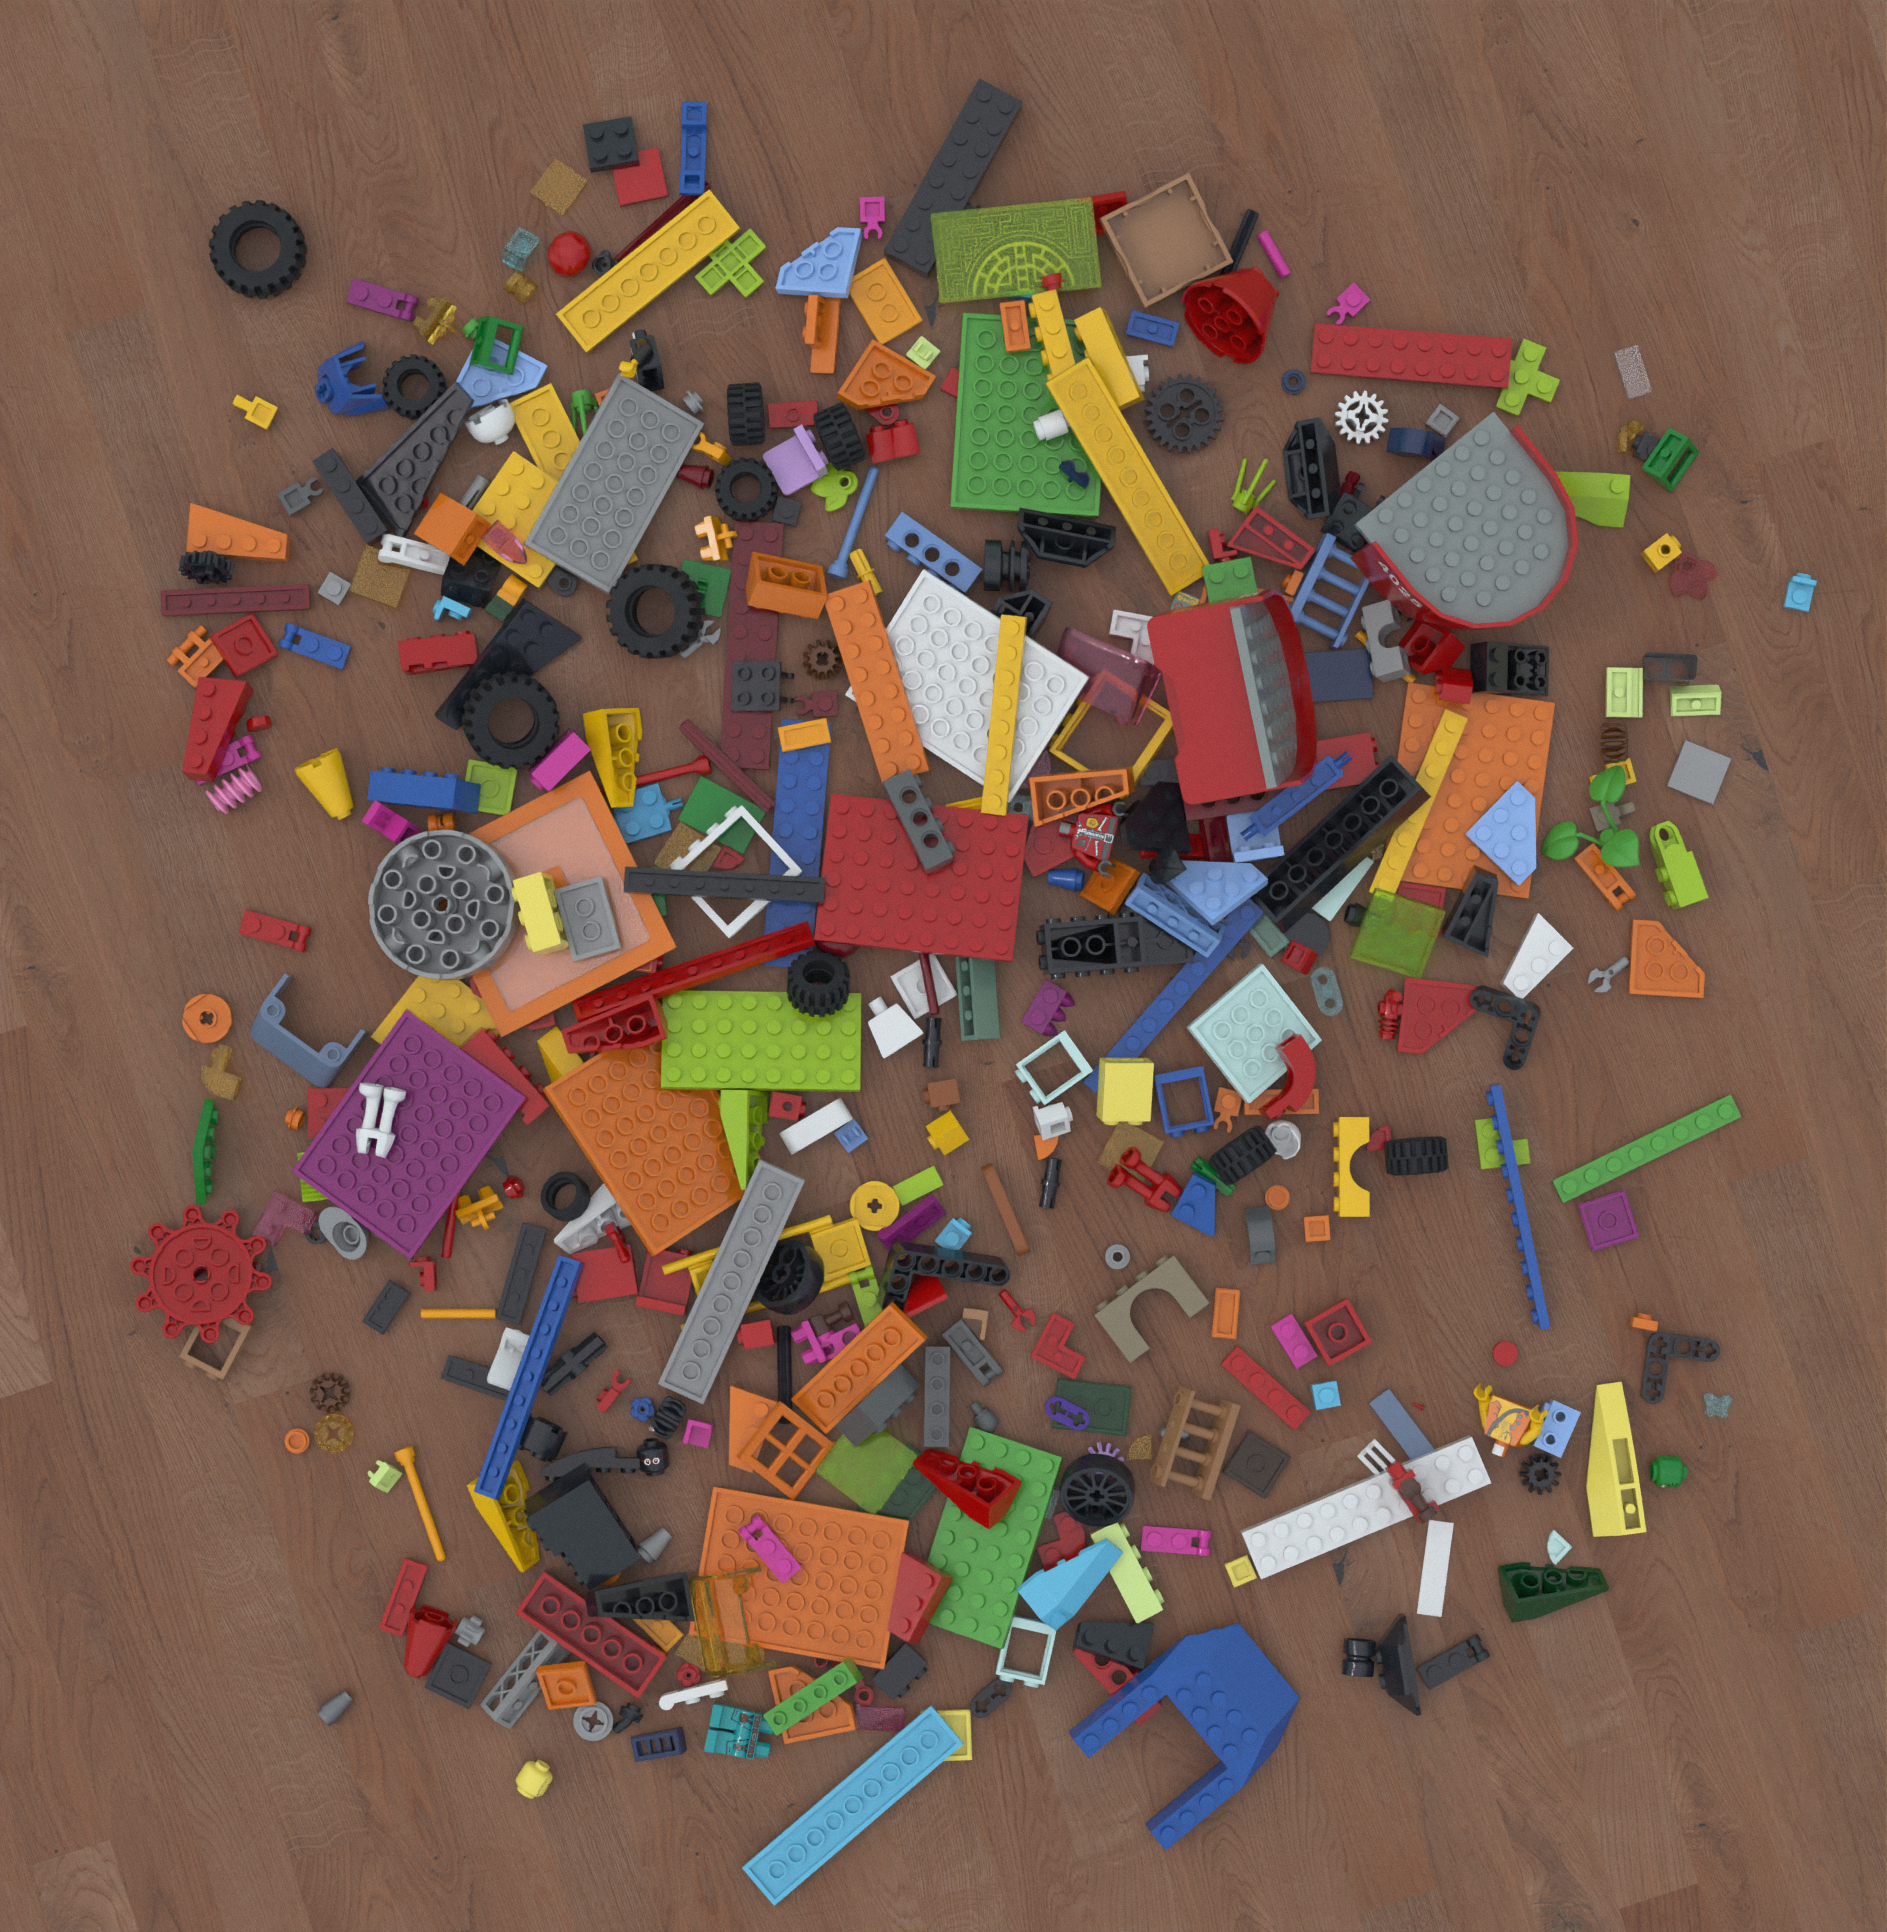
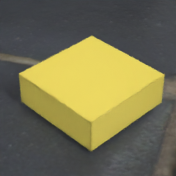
M1247 1554L1224 1564L1234 1588L1257 1578Z

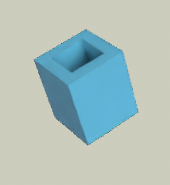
M1336 1380L1310 1384L1314 1409L1320 1410L1341 1406Z

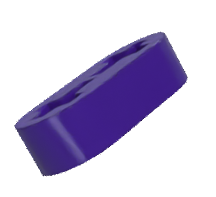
M1052 1396L1045 1403L1047 1415L1054 1420L1077 1431L1087 1427L1089 1415L1083 1408L1059 1396ZM1058 1400L1061 1402L1060 1407L1067 1411L1065 1414L1059 1411L1052 1414V1408L1049 1404L1051 1402L1056 1403ZM1069 1412L1074 1415H1078L1079 1412L1083 1413L1082 1418L1085 1422L1083 1424L1078 1423L1077 1426L1073 1425L1074 1420L1068 1416Z

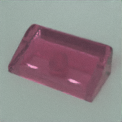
M856 1704L855 1718L858 1727L856 1730L900 1732L905 1727V1706Z

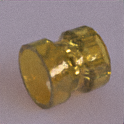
M517 270L507 280L503 289L509 294L513 293L516 299L523 305L532 297L538 285L533 281H528L525 275L520 270Z

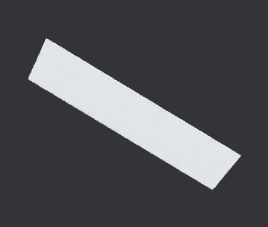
M1429 1520L1417 1614L1442 1617L1454 1523Z

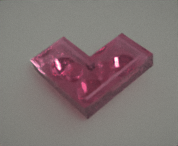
M274 1190L252 1235L261 1236L265 1239L266 1243L276 1247L286 1225L302 1234L308 1235L318 1212Z

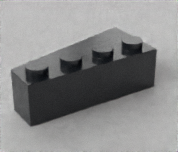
M676 1572L584 1592L588 1617L695 1622L687 1572Z

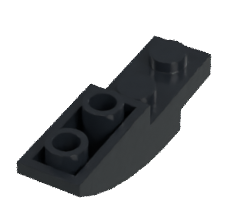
M617 1447L591 1448L572 1453L552 1462L540 1471V1476H546V1481H556L583 1463L590 1473L592 1468H596V1472L602 1473L611 1472V1468H621L620 1473H635V1469H640V1459L637 1457H617Z

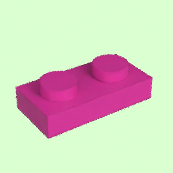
M1292 1314L1287 1315L1270 1326L1296 1369L1318 1356Z

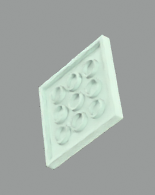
M1258 964L1187 1026L1190 1033L1247 1104H1250L1287 1071L1286 1065L1275 1050V1047L1294 1033L1301 1034L1310 1049H1313L1322 1041L1263 964Z

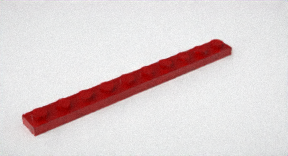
M805 921L584 996L573 1001L572 1004L578 1023L651 993L659 999L815 946V942L808 922Z

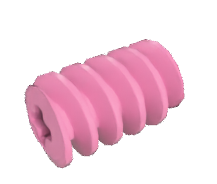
M246 764L247 772L238 768L239 777L232 773L230 774V783L222 779V789L215 784L213 785L214 794L208 790L205 791L219 812L222 811L228 814V805L236 809L238 806L236 799L241 803H245L244 794L252 798L254 796L253 788L258 792L262 791L259 779L248 764Z

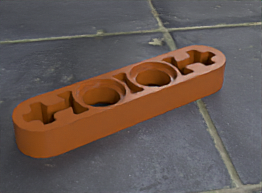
M993 1163L981 1167L1018 1256L1029 1253L1030 1250Z

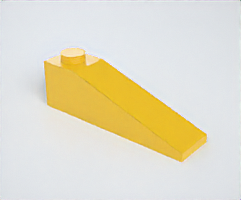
M557 1026L537 1040L551 1083L585 1063L578 1053L569 1054L567 1052L562 1033Z

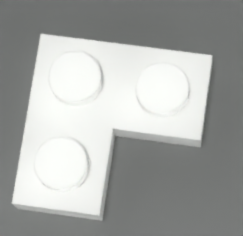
M1113 610L1109 635L1133 639L1129 664L1153 668L1154 659L1147 630L1148 621L1153 617Z

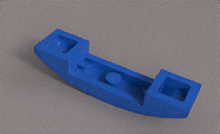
M682 102L679 195H703L705 192L707 102Z

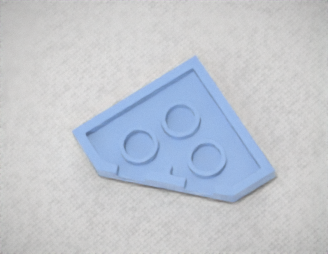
M837 227L830 232V236L820 243L816 242L801 252L802 256L791 264L787 262L780 268L775 288L777 293L848 298L863 236L862 230L860 228Z
M494 339L489 362L505 367L509 345ZM471 351L456 382H459L473 398L474 403L471 409L537 389L548 369V365L518 351L513 375H508L469 365L472 355Z
M1518 781L1464 834L1517 886L1536 869L1535 797Z
M1181 860L1186 870L1174 879L1166 882L1168 886L1211 925H1214L1268 884V878L1251 863Z

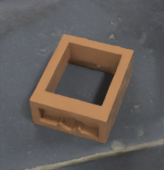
M226 1318L221 1321V1323L240 1332L221 1370L190 1354L200 1335V1330L196 1326L179 1357L184 1359L183 1364L195 1370L197 1367L205 1370V1375L215 1381L227 1379L254 1325H240L232 1318Z

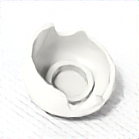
M1277 1120L1268 1124L1264 1132L1277 1149L1275 1154L1282 1156L1283 1159L1296 1156L1301 1146V1133L1298 1127L1285 1120Z

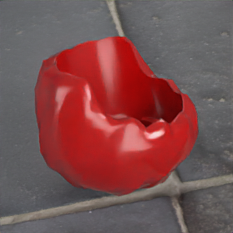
M570 230L555 236L548 247L547 258L550 267L556 274L563 277H573L580 274L586 268L592 249L583 235Z

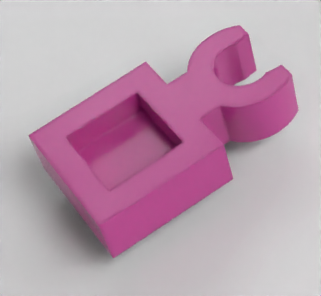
M860 197V224L868 223V226L864 229L865 241L869 240L868 234L870 231H876L878 233V240L882 239V229L878 226V223H885L884 197Z
M1353 282L1336 298L1335 301L1339 306L1330 308L1326 316L1329 317L1332 313H1337L1340 318L1335 325H1341L1346 314L1353 318L1370 302V299Z

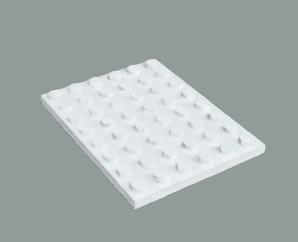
M923 569L886 628L923 746L984 786L1001 619ZM1025 635L1009 803L1017 794L1090 678L1027 635ZM850 686L845 695L856 702L852 687Z

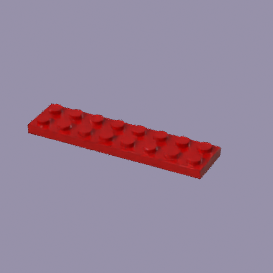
M1315 323L1311 374L1508 389L1513 339Z

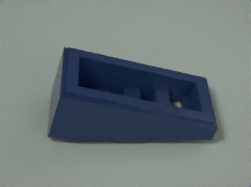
M683 1727L630 1737L635 1762L681 1755L687 1751ZM672 1736L674 1739L675 1748L673 1747ZM663 1737L665 1738L666 1750L663 1749L661 1739ZM651 1739L655 1741L656 1752H653ZM645 1740L647 1754H643L641 1741Z

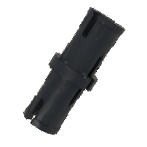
M926 1017L925 1039H922V1044L925 1045L923 1067L939 1068V1046L942 1045V1040H940L942 1018Z
M1046 1158L1044 1178L1041 1179L1040 1183L1042 1184V1193L1039 1207L1055 1208L1057 1187H1060V1182L1058 1181L1062 1159Z

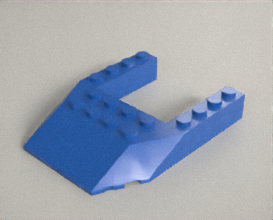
M1239 1623L1227 1625L1221 1629H1211L1208 1632L1197 1635L1184 1636L1069 1731L1074 1742L1090 1758L1162 1697L1167 1695L1220 1758L1221 1761L1145 1823L1151 1834L1165 1850L1170 1848L1249 1781L1278 1747L1300 1699Z

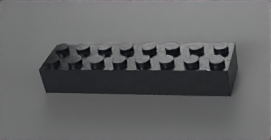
M979 78L884 250L885 257L926 279L929 278L939 259L935 218L963 216L1022 109V101Z
M1392 755L1389 756L1263 874L1268 878V884L1251 896V898L1286 933L1431 796Z

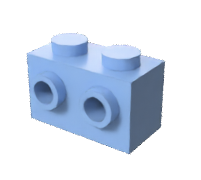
M1550 1399L1549 1403L1545 1402L1540 1411L1548 1410L1549 1412L1544 1418L1541 1434L1531 1442V1445L1561 1458L1581 1412Z

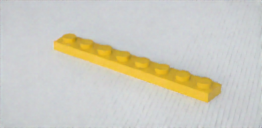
M1001 615L981 813L1006 816L1008 810L1027 617Z
M1447 709L1444 710L1415 779L1431 797L1393 832L1368 891L1369 893L1390 902L1393 900L1468 718Z

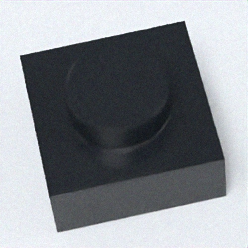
M778 496L772 521L796 527L802 502Z

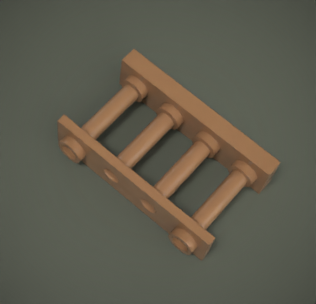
M1180 1386L1174 1396V1405L1155 1464L1151 1467L1149 1481L1165 1487L1167 1479L1192 1487L1191 1494L1210 1501L1241 1406L1224 1399H1220L1218 1406L1194 1399L1195 1391ZM1190 1408L1215 1415L1211 1429L1187 1423L1186 1420ZM1185 1432L1207 1439L1204 1452L1200 1453L1178 1446L1182 1433ZM1178 1456L1198 1462L1199 1467L1196 1476L1193 1477L1172 1471L1171 1467L1174 1457Z

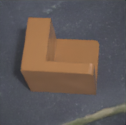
M964 1307L962 1319L977 1338L984 1341L988 1310Z

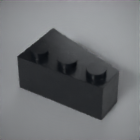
M1474 865L1442 928L1443 938L1487 958L1489 955L1492 922L1499 883L1496 874Z

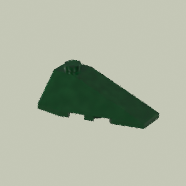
M1527 1562L1498 1567L1502 1601L1511 1623L1539 1618L1609 1590L1603 1573L1598 1568L1570 1566L1568 1569H1558L1550 1564H1545V1567L1530 1566V1563Z

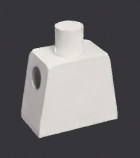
M880 996L868 1004L876 1016L868 1021V1024L884 1059L924 1034L897 1003L888 1008Z

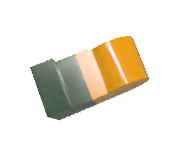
M511 574L492 601L488 603L485 611L504 624L523 598L529 585Z

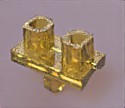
M430 296L426 302V308L431 311L427 319L419 316L412 324L418 331V334L432 345L438 336L443 337L446 331L454 333L456 330L451 323L455 319L453 313L457 307L443 296L441 298Z

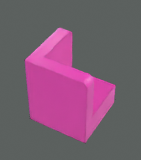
M689 1418L683 1444L689 1443L708 1448L714 1423Z

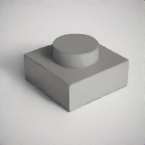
M329 572L317 593L340 606L352 584Z

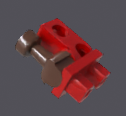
M1398 1460L1385 1468L1392 1478L1388 1483L1392 1489L1397 1490L1398 1495L1418 1523L1423 1524L1438 1513L1440 1507L1434 1500L1428 1503L1420 1493L1421 1485L1413 1479L1416 1475L1412 1469L1408 1468L1405 1470Z

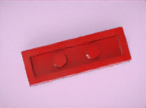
M406 1557L404 1558L379 1629L403 1637L408 1624L410 1609L415 1605L429 1567L428 1565Z

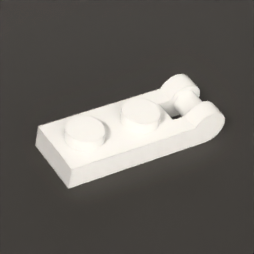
M384 534L382 536L381 544L383 548L378 554V560L381 562H393L444 575L450 558L449 555L430 544L391 534ZM393 547L400 548V551H399V552L392 551V548H393Z
M727 1677L666 1692L661 1696L659 1705L662 1709L669 1710L673 1707L674 1703L685 1701L686 1704L699 1702L701 1696L710 1695V1698L725 1695L724 1691L729 1688Z

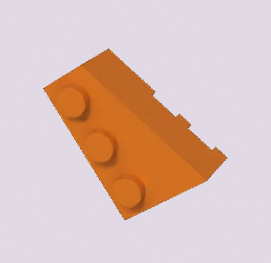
M733 1384L730 1385L729 1465L753 1473L754 1470L737 1456L777 1405L778 1400ZM764 1441L752 1455L757 1460Z

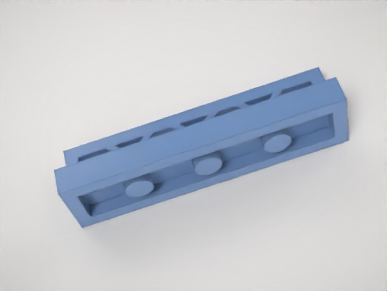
M1144 872L1125 902V905L1206 958L1210 956L1221 942L1226 928L1219 921L1211 925L1181 896L1162 884H1154L1150 876Z

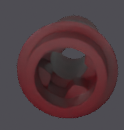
M682 464L676 474V478L682 479L701 490L704 488L709 489L713 483L714 470L709 469V466Z

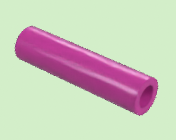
M1268 230L1257 235L1280 279L1290 275L1291 271Z

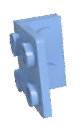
M1256 811L1227 815L1226 820L1233 863H1246L1282 857L1284 849L1280 843L1278 827L1266 836L1257 832L1248 841H1245L1244 837L1251 833V831L1243 837L1240 833L1252 825L1249 816Z

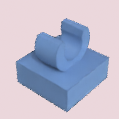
M855 1119L834 1132L848 1153L868 1139Z

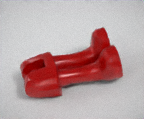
M1135 1146L1130 1147L1121 1156V1164L1136 1171L1153 1184L1151 1187L1146 1185L1119 1164H1116L1111 1170L1107 1184L1115 1189L1125 1185L1144 1197L1146 1206L1168 1213L1172 1205L1161 1196L1167 1191L1178 1198L1183 1192L1182 1187L1169 1173L1164 1172L1160 1174L1149 1167L1141 1159V1151Z

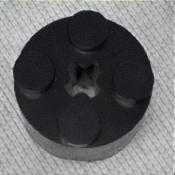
M530 1413L518 1449L522 1451L524 1449L527 1451L531 1450L533 1451V1457L543 1462H552V1460L556 1459L569 1432L563 1431L562 1427L540 1416L536 1419Z

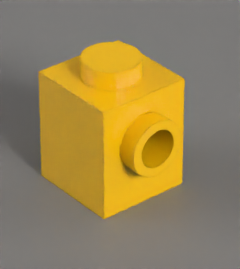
M1666 533L1641 552L1640 555L1656 573L1682 553L1679 549L1681 544L1673 535L1670 537Z
M951 1110L925 1126L931 1134L927 1139L934 1150L940 1148L944 1156L969 1140Z

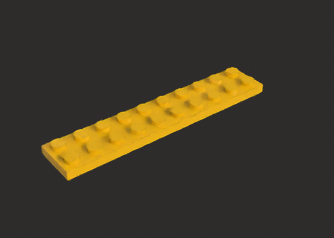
M1089 357L1084 358L1045 382V385L1168 594L1172 596L1203 577L1201 567L1210 565Z

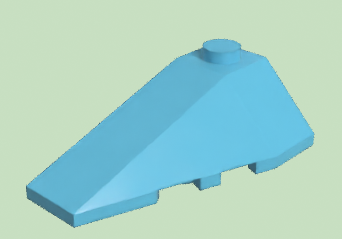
M1106 1538L1081 1550L1077 1557L1067 1562L1063 1559L1057 1562L1058 1566L1046 1572L1043 1569L1036 1572L1021 1584L1017 1590L1040 1620L1056 1631L1077 1613L1123 1552Z

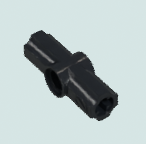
M594 1331L578 1346L572 1347L556 1361L557 1364L545 1372L541 1386L552 1396L569 1380L575 1379L589 1367L588 1364L601 1355L608 1346Z

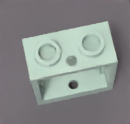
M1064 1030L1017 1063L1018 1069L1014 1072L1022 1083L1026 1081L1032 1088L1029 1093L1037 1104L1042 1102L1045 1105L1093 1070ZM1060 1041L1081 1072L1045 1096L1025 1068V1065Z
M1014 1615L1005 1647L1000 1649L995 1672L997 1675H1000L999 1679L1008 1682H1014V1679L1024 1680V1685L1038 1688L1039 1684L1045 1685L1056 1631L1042 1620ZM1012 1627L1048 1634L1039 1675L1003 1667Z

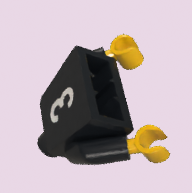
M636 330L632 333L633 339L629 341L631 363L625 361L620 363L619 370H622L620 376L632 378L636 374L638 384L651 392L665 389L662 366L654 336H647L646 330Z

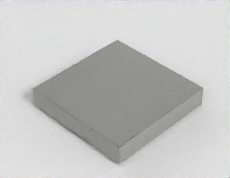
M1685 740L1666 787L1713 805L1731 758Z

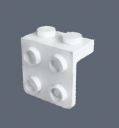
M505 1328L499 1349L487 1376L488 1383L510 1391L529 1335L523 1334L516 1329Z

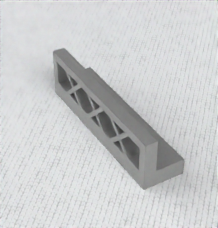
M539 1630L481 1702L480 1706L495 1722L510 1729L541 1691L536 1674L537 1666L561 1664L571 1651ZM545 1637L549 1642L543 1650H539V1643ZM531 1658V1665L528 1669L523 1670V1663ZM512 1678H516L513 1688L507 1690L508 1682ZM500 1697V1704L493 1710L490 1705L496 1698Z

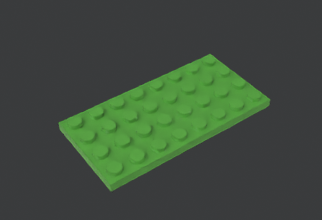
M975 1427L969 1428L959 1461L969 1464L972 1461L978 1462L980 1467L993 1470L994 1467L1002 1469L1022 1481V1485L1005 1517L990 1529L969 1518L947 1498L927 1562L949 1574L953 1579L929 1624L1004 1649L1021 1596L1017 1588L1026 1580L1064 1457L982 1431Z

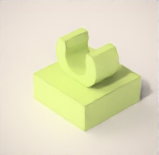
M921 336L907 352L906 357L916 365L927 370L940 354V350Z
M377 1460L376 1464L379 1465V1469L376 1473L369 1470L368 1475L371 1477L369 1482L374 1487L388 1493L403 1473L396 1467Z

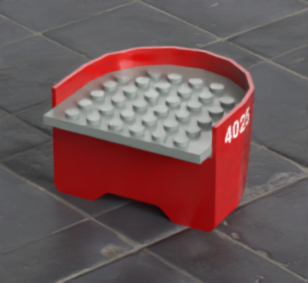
M1493 411L1354 524L1368 543L1350 558L1380 596L1385 600H1389L1406 617L1454 630H1479L1513 626L1545 609L1567 582L1578 547L1575 507L1557 473L1521 428L1517 425L1508 430Z
M1270 589L1161 612L1148 621L1147 630L1154 664L1162 671L1178 748L1175 764L1183 800L1187 804L1195 805L1302 785L1312 776L1317 764L1315 706L1301 637L1291 608L1282 592Z

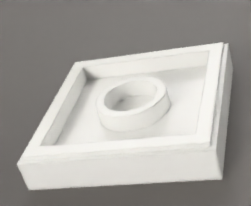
M929 954L938 1006L958 994L935 954ZM920 960L890 976L914 1019L929 1012Z

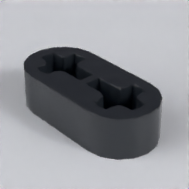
M996 1678L985 1686L970 1702L972 1714L979 1718H984L991 1714L1010 1696L1011 1686L1009 1682ZM995 1684L1000 1686L1006 1685L1004 1689L1005 1695L1002 1696L999 1693L994 1698L991 1696L996 1690ZM989 1698L990 1701L985 1705L987 1710L985 1712L982 1710L977 1712L975 1710L977 1707L975 1702L977 1700L983 1702Z

